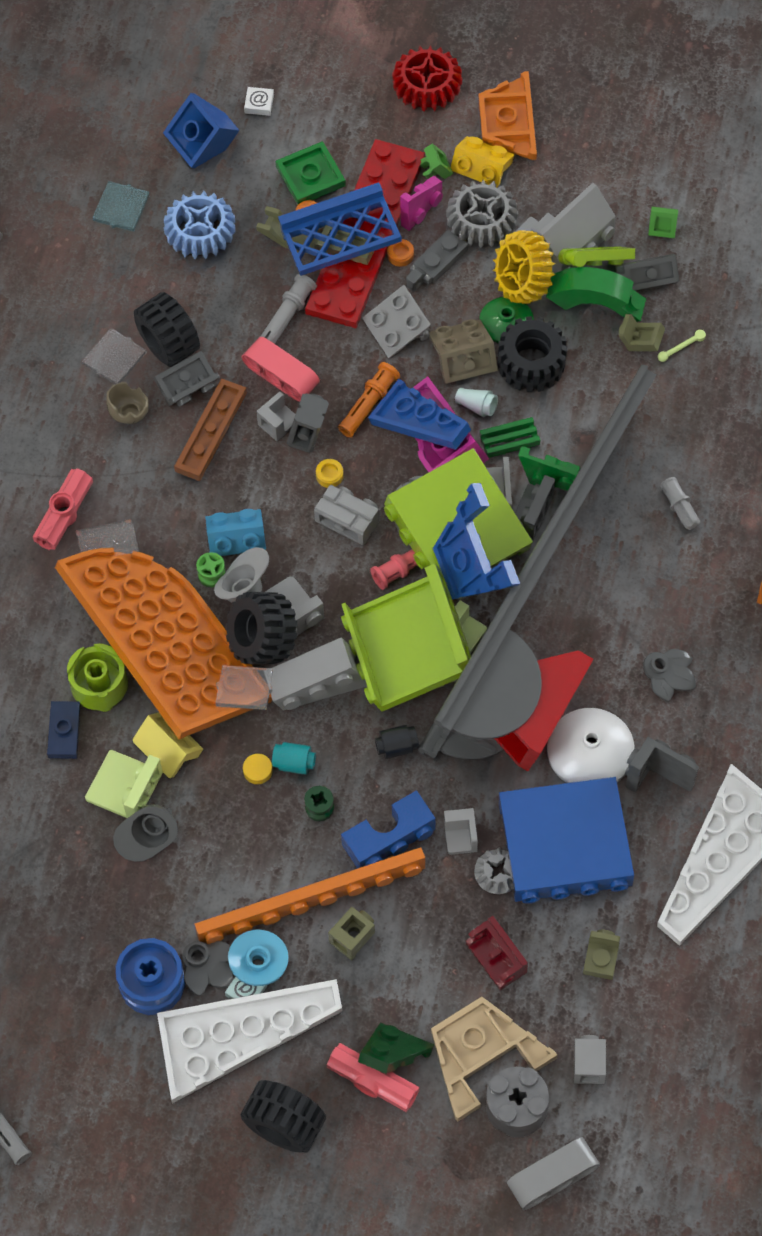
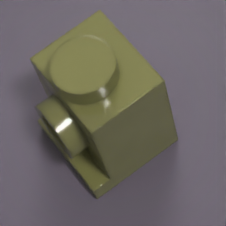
M351 907L328 932L329 943L352 961L356 957L357 952L375 934L373 918L365 911L361 910L358 912L355 908ZM352 931L359 933L355 938L349 935Z

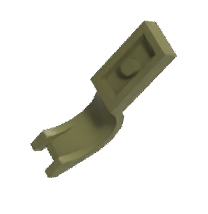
M266 206L265 214L269 217L265 224H257V231L289 249L286 240L282 236L278 216L283 215V213L279 209ZM325 225L324 228L318 229L317 232L329 236L333 227ZM338 230L334 238L346 242L350 233ZM302 234L293 237L292 241L303 245L308 236ZM355 236L351 244L359 247L364 245L367 239ZM313 238L309 247L320 251L325 242ZM330 244L326 253L335 255L342 248ZM374 251L349 260L368 265Z

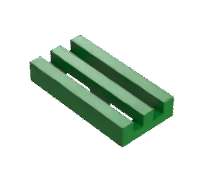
M533 417L483 429L479 432L488 458L518 451L521 449V446L527 448L540 445L541 441L539 435H537V428L534 426ZM531 435V438L515 441L517 438ZM502 442L507 443V444H503V445H499V446H495V447H491V448H490V445H494V444H498V443H502Z

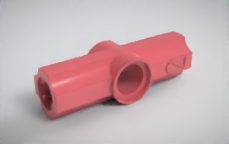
M78 468L71 469L60 490L50 498L49 509L33 535L34 542L38 543L42 548L55 550L68 526L76 521L77 510L93 483V478L85 471ZM63 507H67V508H68V509L65 510V511H58L60 508H63Z
M341 1043L335 1047L327 1063L328 1069L350 1080L358 1090L372 1098H377L378 1096L405 1112L411 1108L419 1092L418 1086L396 1075L393 1071L385 1074L359 1063L360 1054Z

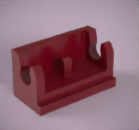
M494 916L488 918L487 921L468 934L470 938L466 940L465 944L499 990H502L527 973L528 962Z

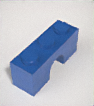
M417 790L392 804V817L397 823V826L392 831L387 833L377 832L370 826L367 820H364L341 834L342 846L357 869L382 861L392 854L397 856L403 853L409 844L416 840L423 841L433 834V830L436 829L435 817Z

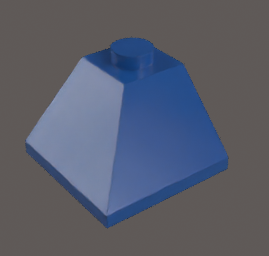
M190 93L163 134L189 166L196 168L225 151L240 130L226 113L196 94Z

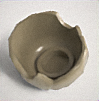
M121 382L112 385L107 391V410L114 420L124 424H135L141 421L148 413V398L140 387L132 389L128 386L127 382Z

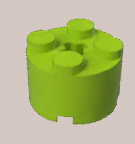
M99 643L88 648L82 647L71 656L68 662L67 676L71 692L75 700L80 702V705L83 707L107 712L119 703L126 694L128 678L125 665L111 646Z

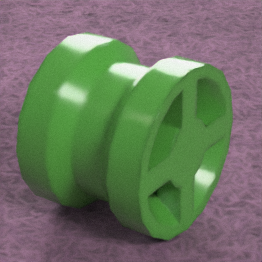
M209 552L201 555L197 560L196 566L199 581L206 587H215L217 581L225 574L223 558L217 553Z

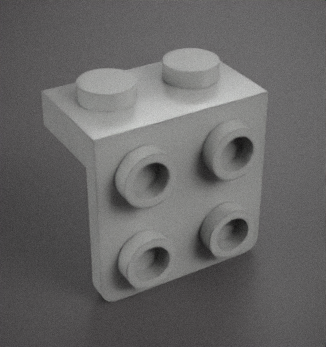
M287 577L265 591L283 594L286 600L291 602V608L295 610V620L298 624V627H296L297 636L324 619L323 602L317 595L310 598L294 577Z

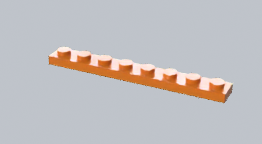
M420 847L195 923L197 937L199 941L207 944L221 941L224 939V936L233 933L240 935L250 931L252 927L263 923L264 925L274 924L281 917L289 914L301 915L307 912L310 907L319 904L321 906L330 905L336 902L337 898L346 895L357 896L363 893L366 888L375 885L383 887L402 876L413 877L418 875L422 869H425L423 850Z

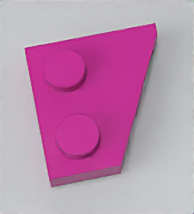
M433 176L423 184L415 186V194L409 195L405 192L400 196L401 226L408 231L415 224H420L424 220L426 213L441 202L443 198L442 181L437 177Z

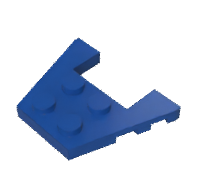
M472 483L468 487L467 492L469 494L466 500L460 501L456 508V517L453 522L447 523L433 547L452 599H462L520 584L511 560L502 561L491 569L490 561L485 554L480 536L474 526L473 519L490 506L481 483Z

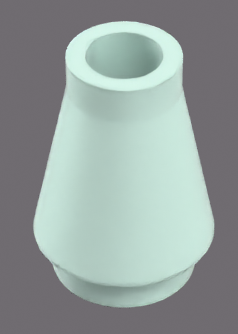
M459 388L455 396V403L470 409L482 417L486 415L492 416L497 408L498 396L490 390Z

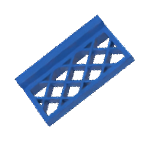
M379 182L278 216L282 236L286 240L300 276L402 241ZM378 208L383 210L379 219L368 215L369 211ZM352 217L358 219L354 228L342 224L344 220ZM364 221L375 224L371 233L359 230ZM325 225L333 227L329 236L318 233V229L325 227ZM383 227L391 230L393 235L382 238L377 236V233ZM338 230L350 233L346 242L334 238ZM302 234L308 236L303 245L292 241L293 237ZM355 236L367 239L366 243L359 247L351 244ZM313 238L325 242L320 251L309 247ZM330 244L342 248L335 255L326 253ZM305 253L316 256L314 262L302 265L301 259Z

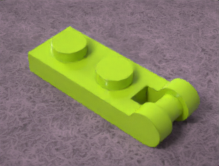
M621 246L564 248L559 252L558 260L561 264L582 267L585 264L601 266L602 261L608 260V264L622 265L624 260L635 259V248Z

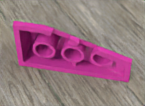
M428 376L413 387L420 392L421 396L435 401L440 408H446L456 414ZM470 432L456 450L415 438L419 447L418 457L428 472L433 471L474 448L483 464L489 460Z

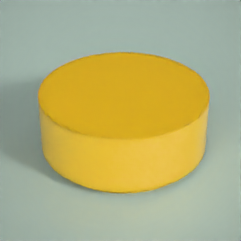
M326 459L317 465L316 479L321 486L328 488L330 485L336 487L342 482L344 472L340 462L334 459Z
M253 754L247 757L243 763V773L246 780L252 784L267 782L272 776V763L270 759L263 754Z

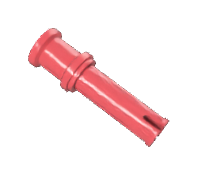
M411 549L402 555L394 554L390 557V561L379 567L374 566L370 568L373 580L380 589H386L389 583L399 577H407L409 570L417 566L413 556L415 554L414 551Z

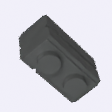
M302 394L287 440V444L290 447L308 453L313 452L329 405L327 400H324L317 394Z

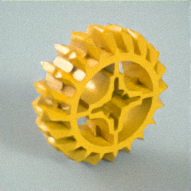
M518 230L517 232L507 234L505 239L500 241V248L495 249L497 258L493 259V261L496 263V267L492 270L496 272L494 281L499 283L498 291L503 292L504 298L510 299L511 302L530 304L531 302L541 300L543 295L548 294L547 287L552 286L550 278L555 275L552 272V266L556 263L552 262L551 257L554 253L548 251L550 243L545 242L544 236L538 235L537 232Z

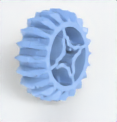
M193 191L191 197L183 194L181 197L182 201L174 200L173 207H168L167 215L164 218V234L169 245H173L176 252L182 250L184 257L191 253L194 259L198 255H203L206 259L208 253H213L217 256L218 249L225 250L226 243H231L233 239L235 216L232 213V208L230 205H226L223 198L217 199L215 193L208 197L205 191L201 195H196ZM219 220L220 224L217 229L213 228L214 222ZM185 221V228L181 231L179 227Z

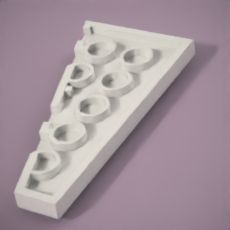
M732 764L727 771L722 786L716 795V799L708 812L657 924V927L679 946L762 861V789Z
M337 979L157 1013L172 1103L341 1013L342 1005Z

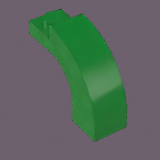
M574 267L559 271L551 277L552 286L548 287L546 298L564 310L580 304L591 303L608 307L624 318L626 314H632L636 322L641 321L646 298L632 289L634 283L632 280L620 274L600 268Z

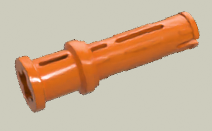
M386 362L379 364L378 372L365 383L364 393L341 424H339L338 430L343 435L352 438L378 400L384 398L391 384L400 378V373L396 368Z

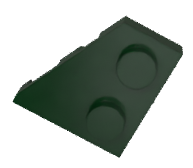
M380 1022L362 1049L358 1062L387 1074L395 1071L400 1066L412 1064L415 1057L421 1054L425 1058L430 1057L434 1044L400 1031L395 1026Z

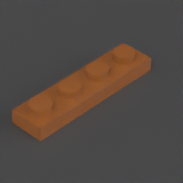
M221 378L174 466L175 472L201 481L247 394L246 387Z

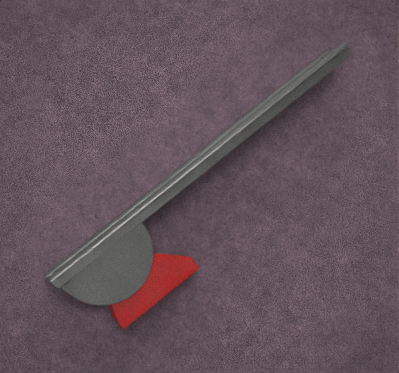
M641 365L521 570L518 576L520 584L510 589L436 716L434 723L418 748L420 753H426L435 758L440 751L452 757L470 760L490 757L504 750L519 767L526 771L530 770L541 754L590 667L593 658L578 650L537 660L529 646L522 638L511 631L510 627L657 374L648 370V366Z

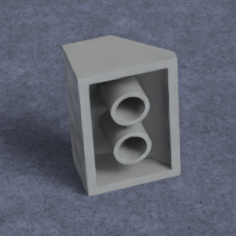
M594 183L588 186L539 231L538 235L544 236V241L550 243L548 251L554 253L551 257L552 262L556 263L552 266L554 274L564 269L577 267L564 265L559 262L558 254L562 249L598 247L603 241H608L615 233L616 216Z

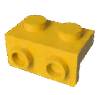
M466 136L455 147L451 169L453 172L482 182L484 179L487 185L494 181L497 188L501 183L503 172L512 164L514 154L507 152L504 147L486 144L478 137Z

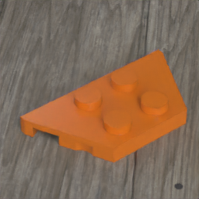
M529 71L521 73L520 78L510 83L506 80L498 84L496 88L479 93L482 141L486 144L501 146L507 152L530 160H537Z

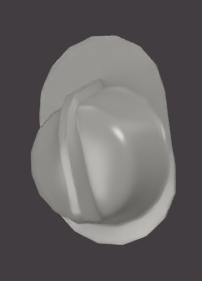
M255 547L240 554L215 584V595L232 603L236 602L238 595H243L245 592H261L262 583L260 578L269 565L268 552L263 548Z

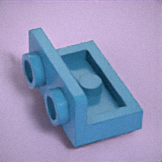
M244 509L235 513L226 514L220 512L212 516H205L210 552L225 556L240 554L255 547L266 549L261 509Z

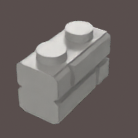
M330 485L323 498L316 505L314 517L316 522L361 545H365L380 521V509L369 499L361 500L355 497L345 487L337 488Z

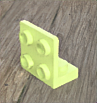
M110 750L85 796L86 801L123 817H130L145 807L163 773L160 759L149 755L146 762L143 763Z

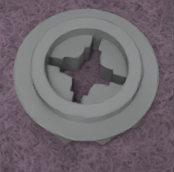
M499 847L496 850H487L481 857H478L474 873L476 881L481 888L493 894H504L514 889L508 851L502 850ZM504 862L503 871L506 874L499 873L492 879L493 868L490 866L498 867Z

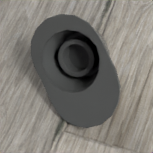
M150 804L124 820L116 828L113 836L114 847L117 852L125 859L137 862L152 858L169 846L178 834L177 822L171 815L172 810L170 807L165 808L160 805Z

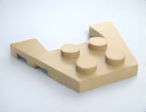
M483 997L478 998L431 1028L432 1038L457 1122L481 1107V1103L465 1082V1079L504 1054L517 1048L530 1068L535 1071L540 1070L557 1059V1054L553 1049L547 1048L537 1040V1037L529 1031L523 1030L513 1022V1019Z

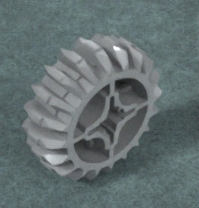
M484 179L480 184L476 185L472 180L470 187L463 184L461 191L455 190L453 198L449 199L448 208L446 209L447 224L449 228H452V233L457 236L459 235L460 240H468L470 247L474 243H478L479 247L482 248L484 243H488L492 248L494 241L500 243L507 234H511V230H515L516 220L518 219L516 200L512 199L511 192H505L504 185L496 188L494 181L487 185ZM469 207L470 209L467 211V214L462 216L461 213L464 209ZM502 212V217L495 221L494 218L497 217V214Z

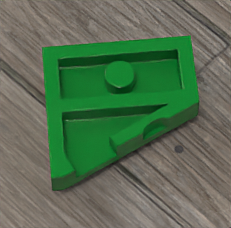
M521 446L518 457L530 484H541L546 475L555 479V487L565 491L569 490L581 469L580 466L561 461L547 454L544 460L529 454L530 448Z

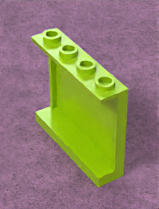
M474 448L387 495L384 511L391 522H396L400 529V538L405 545L411 546L415 553L413 554L414 560L421 569H425V567L434 563L440 569L433 547L447 523L453 522L457 515L456 508L460 501L466 500L469 494L467 489L472 483H481L490 505L473 519V523L480 536L481 544L490 561L491 568L517 553L518 555L523 554L529 550L533 543Z
M435 563L425 567L427 577L351 610L346 603L341 604L344 611L341 620L346 631H350L352 637L349 640V645L355 656L358 655L360 662L356 664L360 677L367 684V688H364L366 698L370 704L374 703L381 712L459 679L471 658L444 576Z

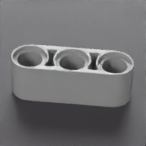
M581 1137L518 1172L507 1181V1184L522 1209L527 1210L591 1174L600 1166V1163L585 1139Z

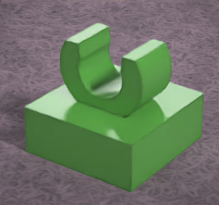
M434 144L424 148L427 157L421 159L420 166L424 169L428 166L430 167L423 173V176L429 179L433 176L436 177L438 174L446 179L453 174L446 154Z
M652 207L648 235L675 238L678 209Z

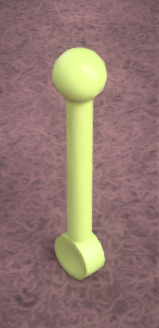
M697 330L695 335L666 352H660L658 360L665 362L670 355L693 342L703 341L706 336L705 331Z

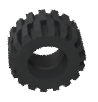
M161 292L134 310L135 324L141 337L151 352L165 365L173 367L200 349L199 336L193 322L182 306L169 294Z
M532 316L526 317V321H522L520 318L515 320V325L510 323L506 327V332L503 331L500 336L497 361L502 377H506V382L509 385L514 383L515 389L520 391L522 388H527L526 392H532V389H537L540 392L544 391V386L548 388L554 386V381L561 379L566 364L567 340L565 336H562V330L559 327L554 328V323L550 320L548 323H545L544 318L538 317V320H532ZM534 348L542 351L546 357L531 361L524 359L518 353L524 349Z
M245 592L243 595H238L236 602H232L230 605L231 610L227 613V623L225 626V630H227L226 639L229 642L230 651L234 652V657L240 660L241 663L276 664L283 662L284 659L290 656V650H293L295 646L294 640L297 639L296 627H298V624L295 620V610L291 608V602L286 600L283 594H278L277 592Z
M268 1080L257 1082L240 1114L243 1122L263 1139L283 1149L299 1153H308L326 1120L324 1111L309 1097L287 1085Z

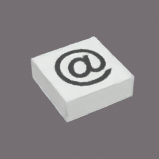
M248 87L244 106L245 114L270 116L274 89Z

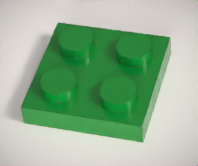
M323 141L275 161L276 168L297 205L303 201L314 200L346 186L345 178Z

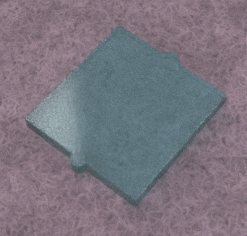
M108 181L92 219L99 223L111 225V228L118 227L134 232L150 194L148 191L133 188L130 184L122 185Z

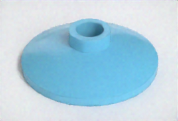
M250 930L239 935L231 944L228 952L229 967L236 978L246 984L253 986L268 985L277 981L284 974L288 965V950L284 942L274 933L266 930ZM260 959L263 961V964L255 965L253 961Z

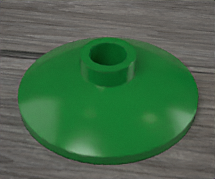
M504 297L491 300L480 313L481 322L492 340L496 343H499L502 332H506V327L510 323L515 325V320L521 318L522 321H526V317L532 316V320L534 318L527 304L514 303ZM508 314V315H511V316H510V317H504L503 315Z

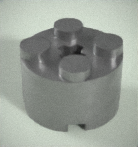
M510 1067L500 1071L491 1079L487 1090L486 1111L489 1121L497 1130L499 1129L511 1137H525L536 1132L545 1120L548 1111L549 1092L547 1085L541 1076L538 1075L537 1071L532 1068ZM518 1098L519 1101H522V1105H517L513 1099Z

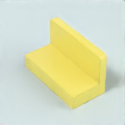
M159 712L148 715L133 738V743L147 757L152 755L160 759L162 771L168 778L175 777L184 761L198 758L203 751V748L190 735L178 739Z

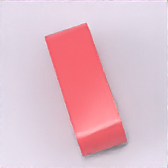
M259 337L241 357L249 369L298 402H300L302 394H309L320 382L319 377L311 368L265 337Z

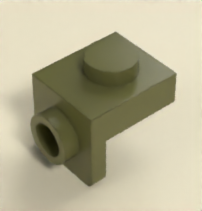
M626 314L623 323L619 327V337L628 351H658L665 328L662 323H637L632 314Z

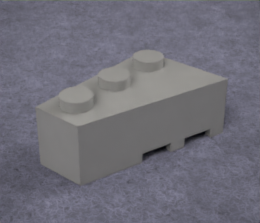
M342 637L264 671L272 700L282 710L295 709L304 704L367 687L366 681L362 680L356 664L360 663L358 655L355 656L350 645Z

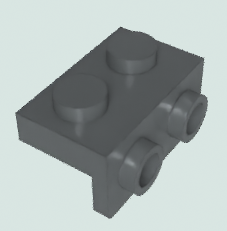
M200 351L156 375L153 379L169 407L175 403L180 407L193 399L191 394L198 390L204 394L216 387L215 381L220 376L218 372L214 373L203 352Z

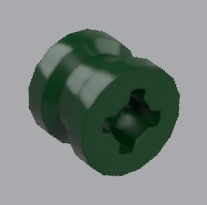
M319 785L313 786L305 793L304 802L308 817L318 822L329 819L334 812L332 792L325 786Z

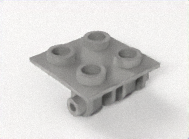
M405 285L401 286L362 317L389 359L415 338H420L422 341L426 340L430 335L429 327L432 326Z

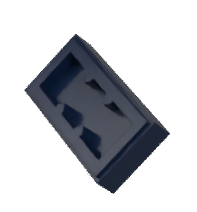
M51 701L48 758L77 759L80 702Z

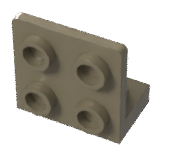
M469 319L463 321L462 324L441 326L429 332V338L439 354L442 377L445 384L498 371L494 342L481 320Z

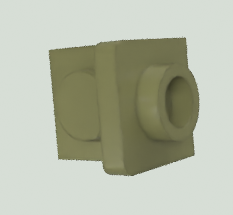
M600 929L597 932L591 931L583 970L584 975L613 980L620 936L604 929Z

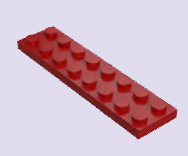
M375 139L354 191L379 182L385 201L398 227L401 219L400 196L405 192L409 195L411 194L421 170V159L425 157V152ZM378 208L369 211L368 215L379 219L383 210ZM352 217L344 220L342 224L354 228L358 219ZM364 221L359 230L371 233L375 224ZM383 227L377 233V236L382 238L393 235L391 230ZM388 246L375 250L368 265L346 260L322 268L316 281L317 288L312 290L305 307V314L357 328L387 254Z

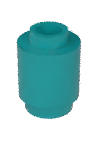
M283 742L282 745L275 744L272 755V767H277L279 771L304 775L308 774L309 769H314L316 752H312L311 746Z

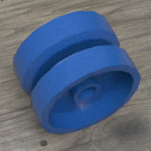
M155 938L140 939L128 945L120 954L116 964V980L120 993L129 1007L142 1014L155 1015L168 1011L177 1004L185 989V979L181 959L172 946L165 941Z

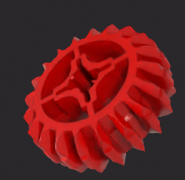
M431 45L428 50H423L420 46L417 52L410 49L408 55L402 54L400 61H396L395 69L392 73V79L394 80L393 88L398 99H403L405 105L412 103L414 110L418 106L422 107L424 112L427 107H431L435 112L438 105L445 108L447 102L453 103L462 85V70L458 66L457 58H452L450 52L443 54L441 47L435 51Z

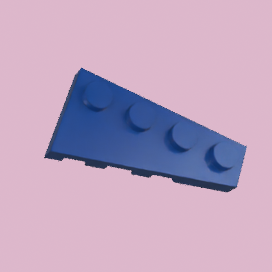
M400 379L396 381L368 417L371 425L455 450L471 431L467 421L446 408H440L435 401L421 396L418 390L410 389Z

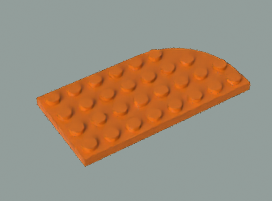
M114 548L92 549L57 561L55 566L57 572L178 739L272 702L269 687L252 664L241 663L240 660L234 657V652H231L229 649V642L226 639L227 631L192 584L174 568H165L154 562V557L137 551H132V554L114 552Z

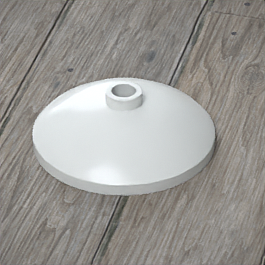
M582 708L564 715L557 723L547 743L549 763L558 777L566 783L616 777L617 782H619L625 776V771L629 765L627 760L634 750V740L627 725L616 715L598 708ZM595 738L597 742L591 744L587 742V739Z

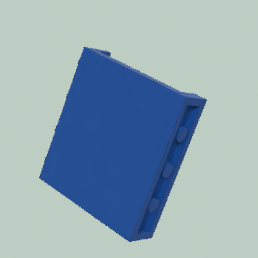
M616 777L499 792V809L503 818L515 890V902L522 901L529 904L539 901L540 898L547 897L558 900L567 898L569 894L577 893L588 896L598 893L599 890L606 889L618 892L626 890L628 886H633L634 871Z

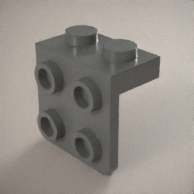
M647 737L639 750L634 748L627 760L629 765L624 775L628 776L626 787L635 793L650 770L680 787L692 791L695 786L699 766L693 758L686 754L680 755L674 752L665 742Z

